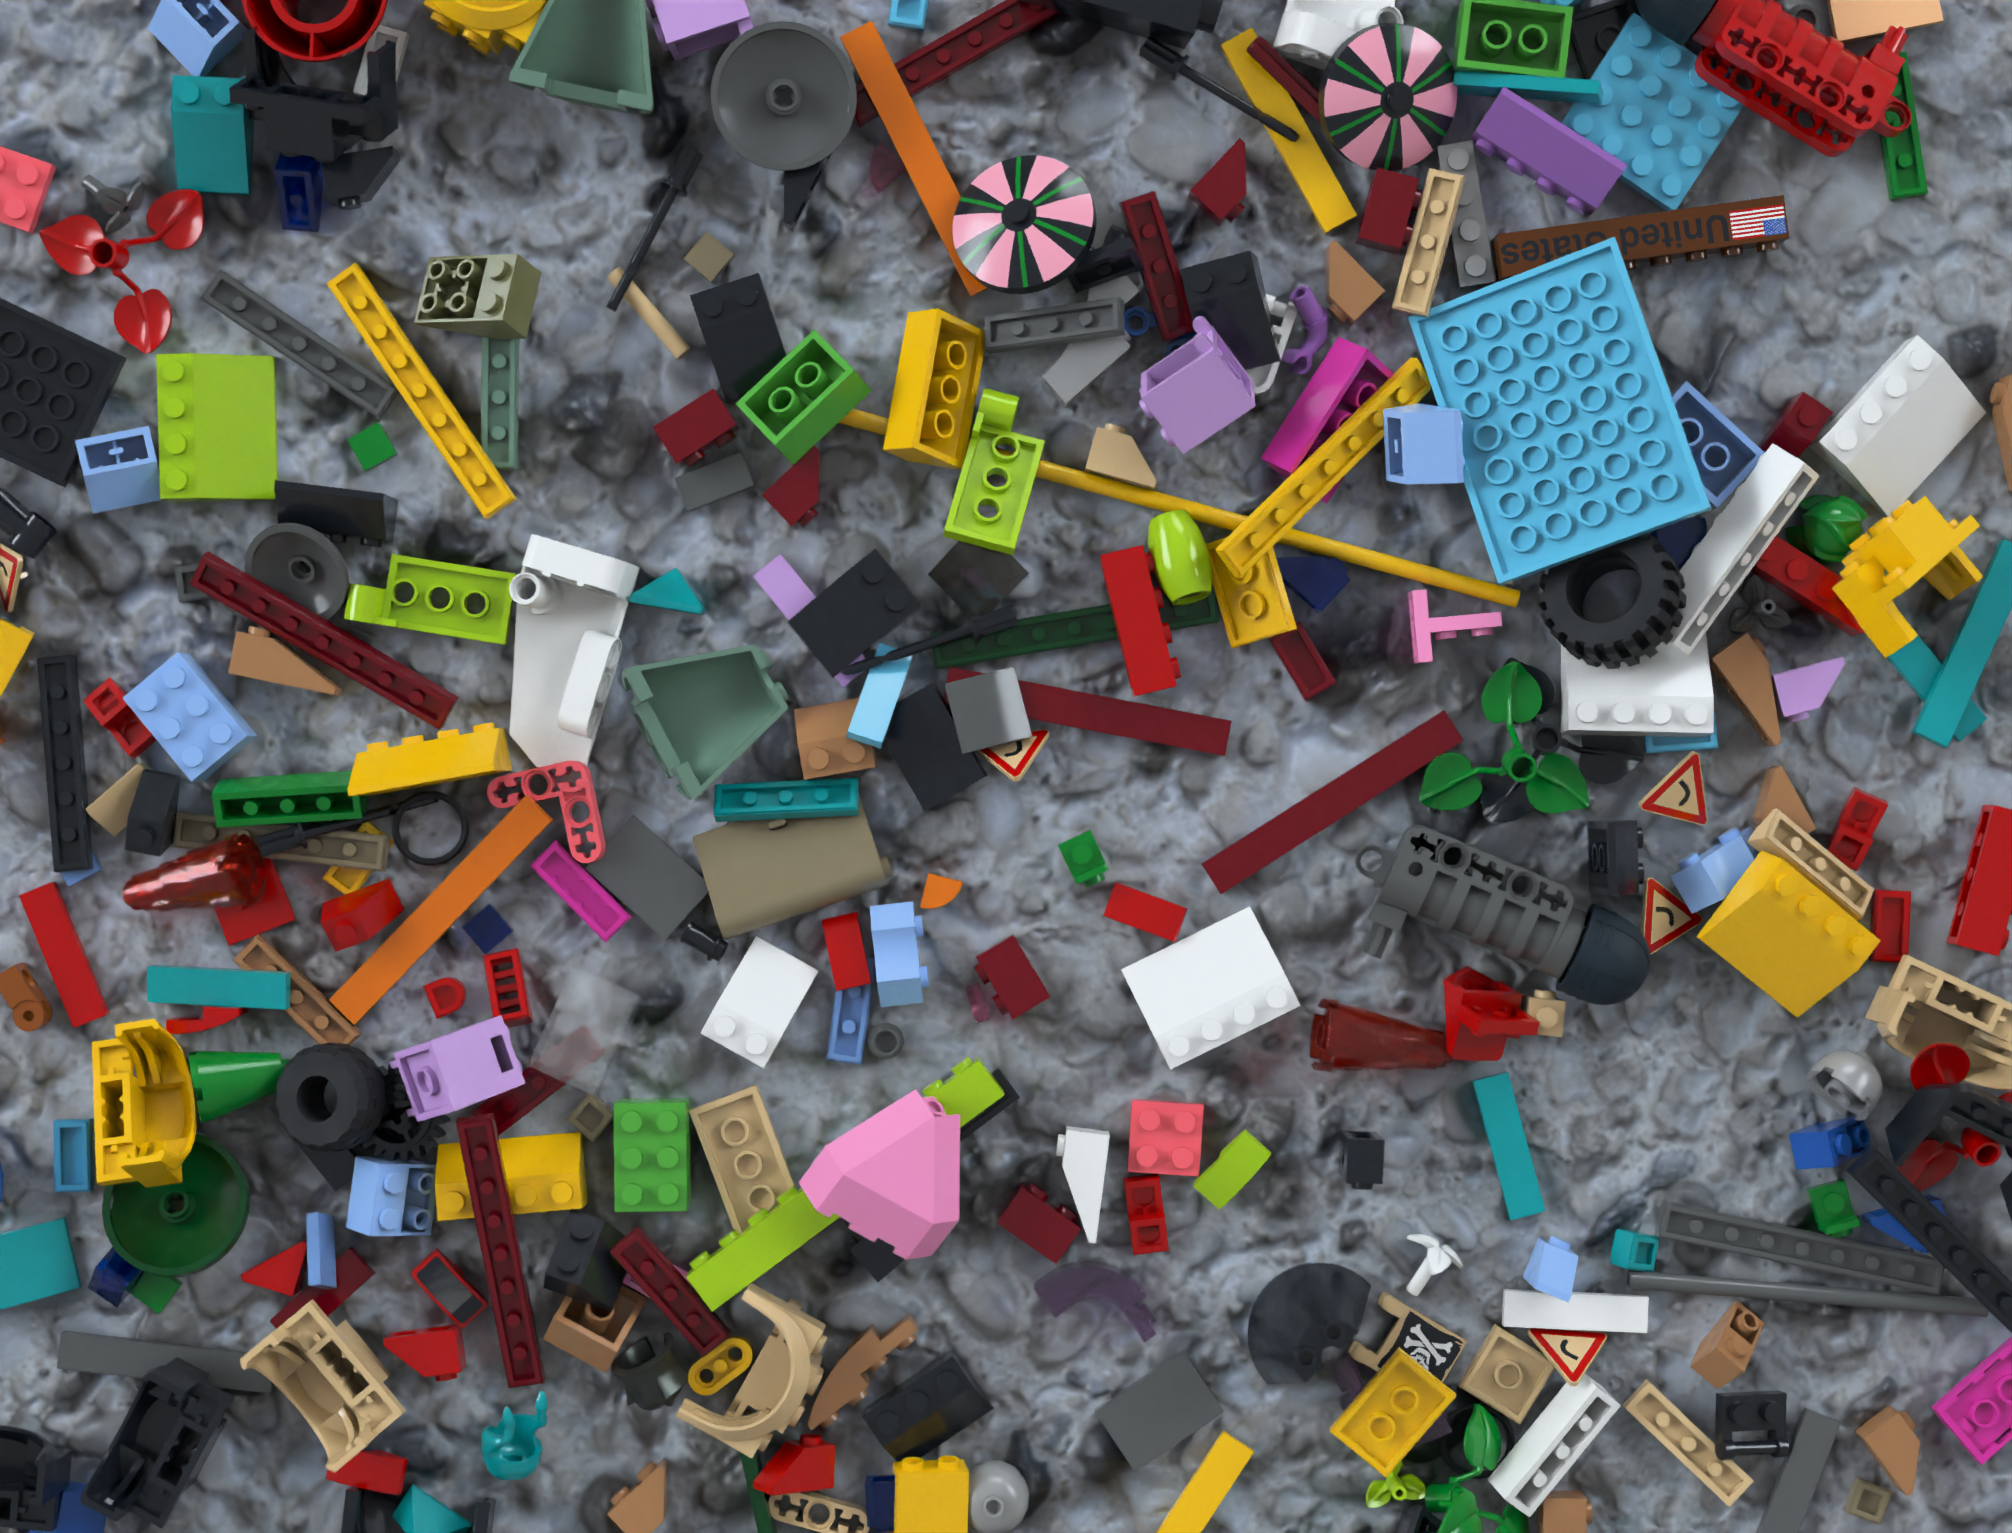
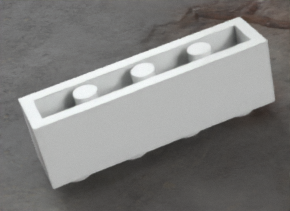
M1584 1374L1577 1386H1570L1566 1382L1487 1480L1507 1502L1530 1517L1621 1405L1601 1385L1586 1374Z

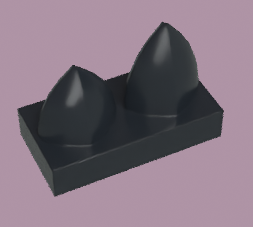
M1112 224L1106 234L1103 247L1097 249L1090 247L1084 260L1067 278L1077 293L1142 270L1144 265L1142 257L1131 237L1125 230Z

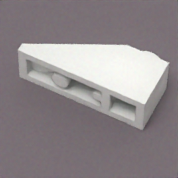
M1066 1126L1065 1135L1058 1134L1056 1156H1062V1167L1088 1242L1096 1243L1110 1134L1109 1131Z

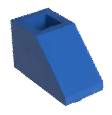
M1856 1116L1806 1126L1790 1133L1789 1137L1796 1169L1836 1167L1863 1154L1870 1147V1133L1865 1126L1864 1120H1854Z

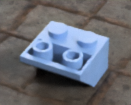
M161 0L147 28L192 76L202 77L206 76L243 40V34L249 31L220 0Z
M1420 403L1383 409L1386 481L1407 485L1464 482L1463 469L1465 467V460L1462 448L1463 421L1461 419V410Z
M149 426L75 440L93 514L162 500L160 499L159 468Z
M355 1156L346 1228L368 1236H430L436 1199V1163L416 1160L403 1162L401 1158L388 1161L386 1156Z

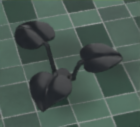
M1508 658L1504 665L1511 663L1513 661H1520H1518L1515 658ZM1520 662L1540 686L1542 705L1537 715L1543 714L1550 709L1555 696L1554 686L1544 672ZM1536 716L1530 720L1536 727L1531 739L1532 747L1535 750L1532 757L1535 761H1537L1540 755L1549 756L1554 754L1560 746L1576 753H1582L1579 758L1580 771L1588 780L1594 783H1614L1623 778L1644 760L1641 749L1630 736L1582 735L1581 747L1568 742L1567 739H1562V734L1556 726L1542 724ZM1496 763L1491 767L1499 768L1502 766V763ZM1484 774L1481 779L1482 793L1480 794L1484 819L1488 822L1505 823L1517 820L1531 812L1534 807L1529 803L1526 796L1525 787L1527 782H1517L1508 774L1504 776Z

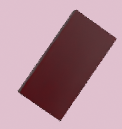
M1299 621L1296 623L1297 629L1276 635L1268 641L1304 701H1307L1337 682Z

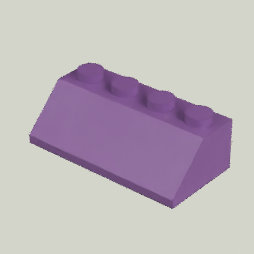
M1503 87L1470 137L1471 140L1476 142L1474 146L1481 153L1493 157L1495 154L1506 161L1505 166L1511 172L1519 176L1528 175L1536 181L1535 185L1541 191L1549 195L1558 194L1567 200L1565 204L1571 210L1582 215L1585 212L1591 215L1599 207L1627 167V164L1506 87Z

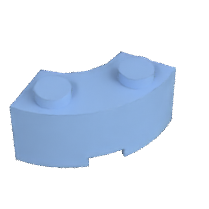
M1751 826L1740 832L1737 827L1732 828L1718 837L1720 843L1700 855L1695 852L1677 862L1680 869L1670 877L1692 914L1723 900L1759 854L1747 842L1754 832Z
M913 901L870 906L871 932L880 1006L890 1007L924 1003L923 988L929 987L927 966H920L917 937H924L922 915L915 916Z

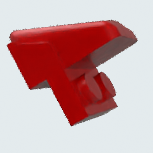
M1469 966L1463 967L1444 979L1446 1048L1448 1054L1453 1059L1498 1061L1503 1055L1507 1037L1519 1039L1521 1035H1537L1540 1022L1519 1008L1523 994L1505 982L1494 981Z

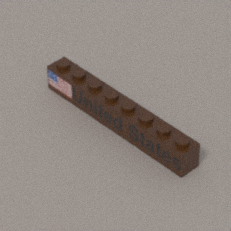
M1784 195L1502 233L1497 234L1491 242L1497 282H1500L1612 237H1615L1627 271L1636 269V264L1650 262L1651 268L1671 265L1672 259L1685 257L1686 263L1706 260L1708 259L1707 254L1721 252L1722 258L1742 255L1743 249L1757 248V253L1775 251L1779 249L1778 244L1789 239Z

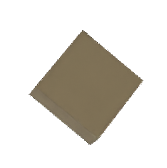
M706 231L684 257V260L708 281L713 283L735 255Z
M589 1091L565 1120L593 1143L614 1119V1111Z
M1856 1476L1843 1510L1851 1515L1881 1525L1893 1491Z

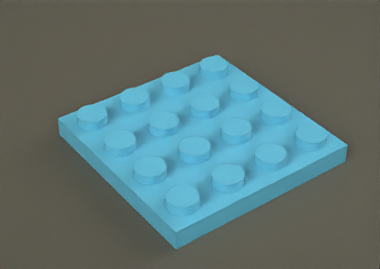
M1633 13L1589 78V80L1600 81L1603 89L1602 104L1573 102L1561 123L1627 164V167L1618 179L1663 210H1676L1744 105L1698 76L1694 65L1697 55L1650 27L1642 17Z

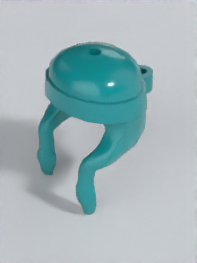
M539 1391L535 1409L537 1416L528 1414L512 1415L510 1408L506 1406L503 1411L502 1420L498 1423L497 1427L487 1426L483 1429L480 1445L482 1459L486 1469L494 1477L509 1481L520 1480L528 1477L536 1470L541 1461L542 1444L535 1434L539 1428L545 1427L547 1424L546 1411L548 1409V1401L544 1391Z

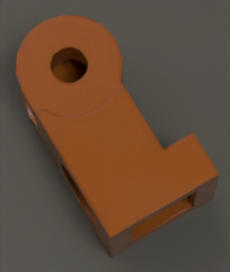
M25 963L13 965L0 973V993L13 1010L15 1025L23 1031H34L46 1026L51 1021L53 1010Z

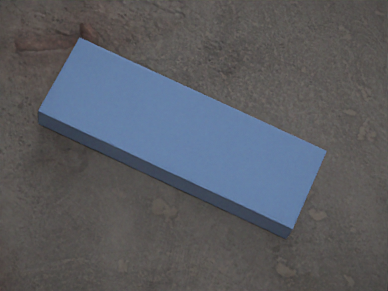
M866 956L872 983L836 991L826 1060L862 1065L876 971L875 957Z

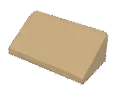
M147 763L135 765L85 809L93 819L114 837L127 827L128 814L144 769L152 770Z

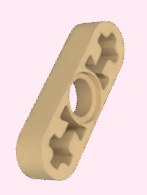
M807 1491L770 1496L768 1502L771 1516L774 1519L821 1533H868L870 1528V1514L863 1506ZM783 1495H787L790 1497V1503L797 1506L801 1505L802 1499L808 1500L803 1510V1518L797 1517L799 1509L794 1507H788L786 1512L780 1511V1504L775 1503V1500H782ZM823 1504L827 1506L830 1511V1517L821 1523L812 1520L809 1510L813 1505ZM836 1508L842 1510L841 1518L851 1519L853 1514L859 1515V1522L863 1523L864 1526H857L856 1531L849 1530V1523L841 1520L838 1521V1527L832 1526L836 1516Z

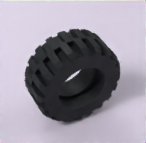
M1646 533L1549 568L1548 574H1542L1540 577L1539 586L1544 592L1538 594V606L1543 610L1541 617L1544 624L1551 630L1550 633L1578 660L1583 659L1588 665L1599 667L1603 663L1608 669H1619L1620 662H1625L1630 667L1640 664L1639 657L1645 654L1649 659L1658 653L1656 647L1661 642L1667 645L1674 637L1670 630L1673 626L1679 627L1683 619L1678 609L1686 607V595L1682 591L1685 587L1684 578L1678 571L1679 567L1655 537H1650ZM1622 569L1633 570L1640 574V594L1633 607L1618 619L1604 623L1590 622L1585 619L1583 615L1584 599L1589 588L1597 579L1609 572Z

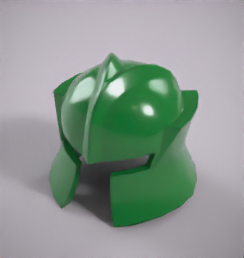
M1814 495L1803 499L1799 504L1801 508L1809 511L1802 515L1803 526L1796 525L1785 528L1786 536L1790 545L1820 564L1841 562L1847 556L1846 553L1851 551L1848 545L1861 536L1862 521L1868 518V516L1859 504L1844 495L1837 497Z

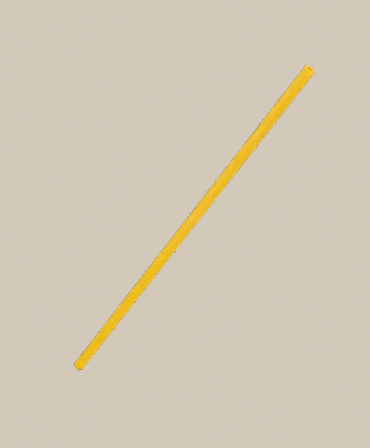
M853 408L839 423L885 436L888 418ZM996 448L997 452L1003 456H1010L1015 453ZM1040 460L1036 477L1162 512L1186 510L1195 521L1232 531L1248 517ZM1293 528L1277 542L1516 608L1520 598V591Z

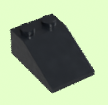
M1252 251L1180 269L1192 319L1194 320L1198 316L1206 318L1245 371L1281 362L1258 258Z
M759 273L690 295L727 404L740 400L787 356Z
M874 549L787 623L831 677L834 678L845 667L852 664L916 613L921 604L879 552Z
M1637 820L1587 821L1589 893L1605 896L1639 893V885L1644 883V866L1642 863H1638V849L1643 847L1642 827H1637Z

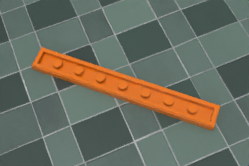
M870 21L840 36V40L971 298L985 291L988 287L972 277L955 249L952 234L953 219L961 196L873 21Z
M526 795L344 983L329 1001L354 1025L357 1024L549 826L553 819L529 795Z

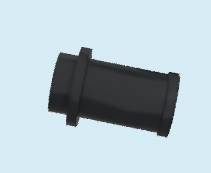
M693 921L688 924L680 939V942L686 943L707 955V960L709 961L714 959L719 962L729 945L722 935L717 937L696 925Z

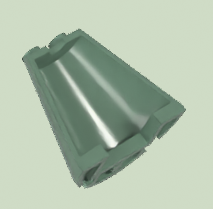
M548 0L510 72L508 81L530 91H534V88L537 87L546 96L572 103L630 114L632 108L638 109L639 114H651L654 103L645 0Z
M755 644L632 666L622 672L624 689L626 692L632 689L634 699L628 701L647 745L668 779L676 776L680 784L676 785L677 790L689 800L698 797L789 709L786 704L788 695L783 685L779 681L773 683L767 671L772 666L767 654L762 649L758 650Z

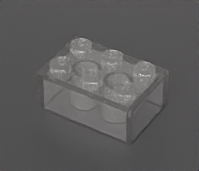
M573 966L527 1066L591 1095H598L643 997Z

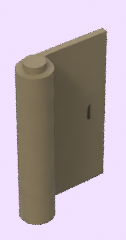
M860 795L859 815L737 821L692 836L717 923L724 940L889 886L887 878L893 877L888 857L880 858L876 849Z

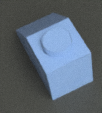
M1551 1236L1549 1241L1539 1237L1523 1278L1534 1289L1569 1303L1578 1255L1569 1250L1571 1246L1569 1242L1555 1236Z

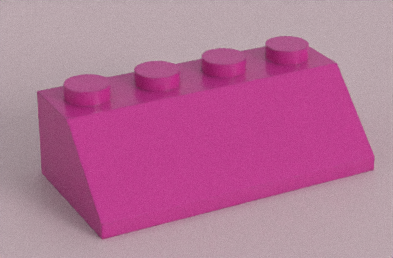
M1338 337L1263 453L1261 459L1287 479L1394 373L1368 349ZM1343 478L1320 499L1326 504L1329 502Z

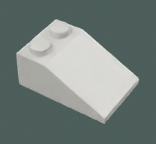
M756 936L714 1007L701 1034L764 1068L768 1064L819 970Z

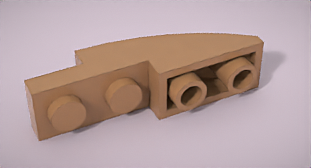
M910 1313L882 1335L874 1324H871L844 1350L830 1369L816 1396L807 1424L811 1430L819 1424L822 1428L830 1425L840 1416L837 1410L845 1404L849 1403L851 1406H854L868 1394L866 1388L869 1387L871 1380L865 1371L869 1369L873 1373L888 1361V1358L885 1356L896 1347L899 1351L903 1350L917 1338L914 1333L918 1331L919 1324Z

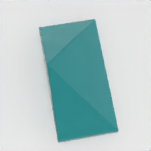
M677 568L630 595L629 602L633 604L705 615V607Z
M412 1484L392 1514L405 1533H467L472 1525L471 1522L414 1484Z

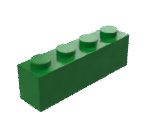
M352 771L219 779L212 792L216 828L362 819L368 806V796L348 795L347 788Z

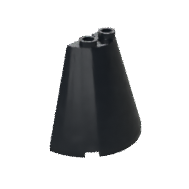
M1310 1262L1300 1264L1274 1277L1257 1296L1248 1320L1249 1352L1263 1380L1267 1384L1306 1383L1324 1366L1321 1361L1324 1349L1337 1347L1341 1350L1359 1332L1371 1284L1356 1272L1333 1263Z

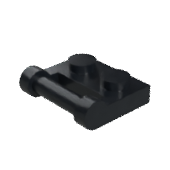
M1779 1390L1716 1393L1715 1453L1717 1458L1723 1461L1733 1460L1735 1456L1771 1454L1774 1458L1788 1456L1789 1442L1786 1438L1787 1393ZM1768 1430V1440L1735 1442L1732 1440V1432Z

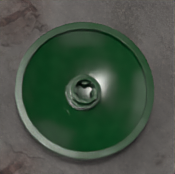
M196 1134L193 1147L182 1163V1183L148 1188L138 1181L106 1185L102 1203V1218L106 1235L113 1248L125 1261L145 1273L166 1278L185 1277L199 1273L220 1261L240 1238L249 1214V1185L241 1165L227 1149L213 1139Z

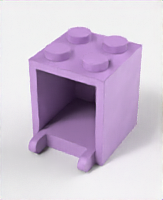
M645 0L652 18L658 17L659 19L652 23L663 52L670 50L674 61L733 42L741 34L754 28L745 0Z
M1198 316L1193 320V328L1197 333L1193 339L1141 373V388H1139L1142 399L1139 401L1141 408L1150 419L1155 417L1163 427L1160 431L1166 442L1171 447L1176 445L1182 454H1185L1256 406L1253 380L1215 328L1202 316Z
M502 1015L463 1027L393 1053L395 1060L389 1062L391 1069L399 1068L412 1108L406 1110L408 1117L415 1115L417 1122L454 1112L526 1084L522 1075V1065L516 1058L510 1041V1031L504 1024Z

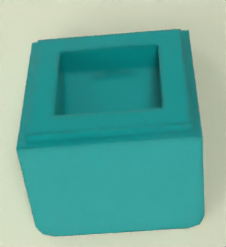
M1616 1229L1610 1263L1629 1270L1653 1272L1660 1237Z

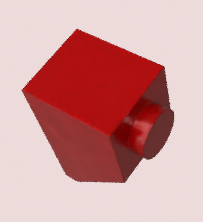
M388 878L322 903L320 923L334 951L337 952L371 939L402 913L404 906L391 879Z
M457 1324L390 1332L383 1338L384 1347L423 1377L435 1376L436 1381L451 1380L457 1378V1373H460L467 1366L462 1328Z
M812 1433L801 1434L800 1440L785 1441L754 1479L753 1488L771 1496L834 1488L835 1444L821 1440V1435Z

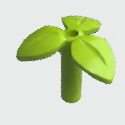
M1401 1460L1386 1480H1373L1366 1493V1506L1368 1508L1382 1507L1390 1502L1391 1495L1398 1501L1404 1499L1421 1500L1425 1498L1426 1487L1413 1474L1398 1477V1473L1403 1465Z

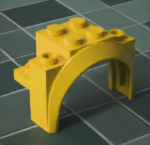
M425 0L423 4L431 13L430 19L437 23L436 27L454 38L459 33L469 41V46L482 54L487 55L490 50L500 56L505 45L517 51L524 47L548 0Z
M1926 496L1914 504L1908 499L1894 509L1891 515L1881 518L1868 528L1867 531L1871 536L1865 532L1848 545L1852 552L1841 560L1845 565V568L1839 572L1843 579L1833 586L1832 589L1851 611L1861 629L1884 658H1887L1918 636L1895 606L1894 598L1908 590L1923 577L1950 601L1983 577L1958 546L1980 526L1972 515H1969L1959 523L1955 518L1947 523ZM1884 568L1888 572L1886 576L1884 574Z
M156 1019L115 1024V1039L92 1042L96 1182L100 1186L138 1181L146 1188L182 1183V1163L193 1147L197 1128L196 1095L185 1054L177 1040ZM133 1065L136 1071L137 1078L133 1075Z

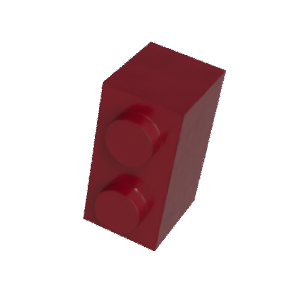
M1376 168L1372 176L1355 244L1397 254L1402 245L1408 246L1413 230V225L1407 224L1410 211H1417L1422 195V190L1416 189L1419 178Z
M714 388L653 427L675 463L679 467L686 464L688 468L702 461L706 457L704 451L715 444L718 448H721L736 438L734 432L740 429Z
M1014 934L1009 935L976 955L979 963L973 967L984 985L989 982L993 985L997 995L993 996L992 999L1002 1015L1009 1012L1012 1019H1015L1050 998V994Z
M1021 1183L997 1217V1224L1057 1264L1081 1230L1080 1223L1076 1221L1079 1215L1064 1204H1061L1058 1208L1047 1201L1049 1194L1037 1185L1031 1183L1028 1188Z

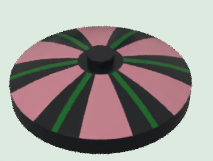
M1399 23L1372 25L1349 37L1335 51L1328 62L1319 89V116L1324 132L1332 146L1350 162L1375 171L1376 168L1389 171L1404 169L1427 157L1446 135L1456 110L1457 87L1453 85L1455 70L1448 54L1439 42L1428 33Z
M1018 156L991 166L968 186L960 198L954 214L953 242L956 252L967 271L984 286L1007 294L1039 292L1064 280L1084 260L1090 250L1096 232V208L1086 184L1071 167L1056 159L1045 156Z

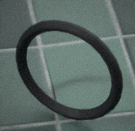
M424 791L407 798L398 807L392 822V836L398 850L407 859L425 866H436L453 859L463 849L469 834V822L462 806L451 796L437 791ZM427 798L439 799L450 804L456 810L461 821V835L458 843L449 853L437 858H423L411 853L405 847L399 833V824L405 810L413 803Z
M1479 1403L1463 1405L1454 1410L1442 1424L1439 1433L1441 1455L1450 1469L1459 1475L1470 1471L1461 1468L1451 1459L1446 1445L1447 1433L1454 1420L1466 1412L1473 1411V1404ZM1480 1404L1502 1423L1506 1431L1507 1448L1504 1456L1498 1462L1497 1468L1514 1447L1515 1437L1513 1428L1509 1420L1502 1413L1489 1405ZM1495 1469L1492 1471L1485 1470L1480 1475L1471 1479L1488 1478Z

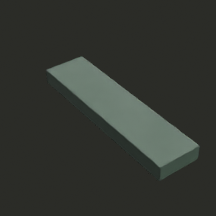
M482 337L481 447L497 470H518L520 339Z

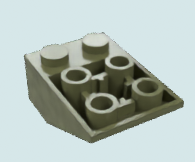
M519 254L430 257L414 323L420 326L492 339H527L541 272Z

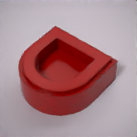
M444 977L423 986L437 1019L459 1010L466 1001L467 993L465 986L456 978Z

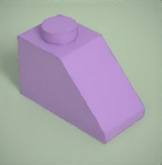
M1832 658L1772 674L1771 680L1777 717H1787L1788 723L1810 718L1808 711L1820 708L1845 665L1844 658Z

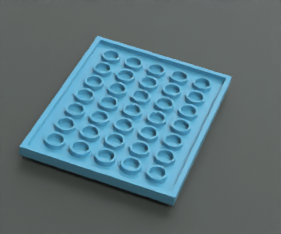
M1615 237L1430 309L1428 318L1416 315L1408 317L1438 406L1461 410V419L1463 421L1462 448L1465 460V467L1463 469L1464 484L1500 586L1712 510Z

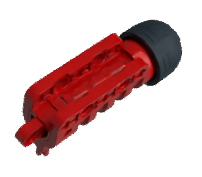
M1635 0L1639 13L1650 27L1680 46L1689 38L1703 46L1694 64L1695 70L1702 80L1828 157L1842 155L1851 147L1856 137L1865 135L1870 129L1885 137H1896L1911 123L1912 115L1909 107L1892 96L1898 81L1897 74L1905 61L1904 58L1899 56V53L1908 38V35L1905 34L1906 29L1901 26L1898 28L1892 25L1889 26L1880 44L1877 43L1864 56H1856L1843 48L1844 44L1832 36L1825 37L1814 30L1813 24L1802 17L1796 19L1782 10V5L1774 0ZM1711 58L1717 60L1716 69H1712L1709 66ZM1730 67L1733 69V71L1726 78L1724 77V75L1728 72L1727 69ZM1743 74L1747 76L1752 83L1751 90L1741 89L1736 83V75ZM1761 87L1764 88V89L1759 93V94H1760L1759 97H1756V96L1754 95ZM1772 95L1778 98L1777 107L1771 105ZM1790 105L1793 106L1794 109H1792L1790 113L1786 115L1785 113L1789 110L1788 107ZM1886 111H1893L1899 116V127H1893L1887 123L1885 119ZM1798 112L1807 113L1811 117L1813 122L1811 128H1805L1797 121ZM1824 125V128L1820 131L1822 133L1820 135L1816 134V131ZM1833 133L1839 136L1837 145L1832 142Z

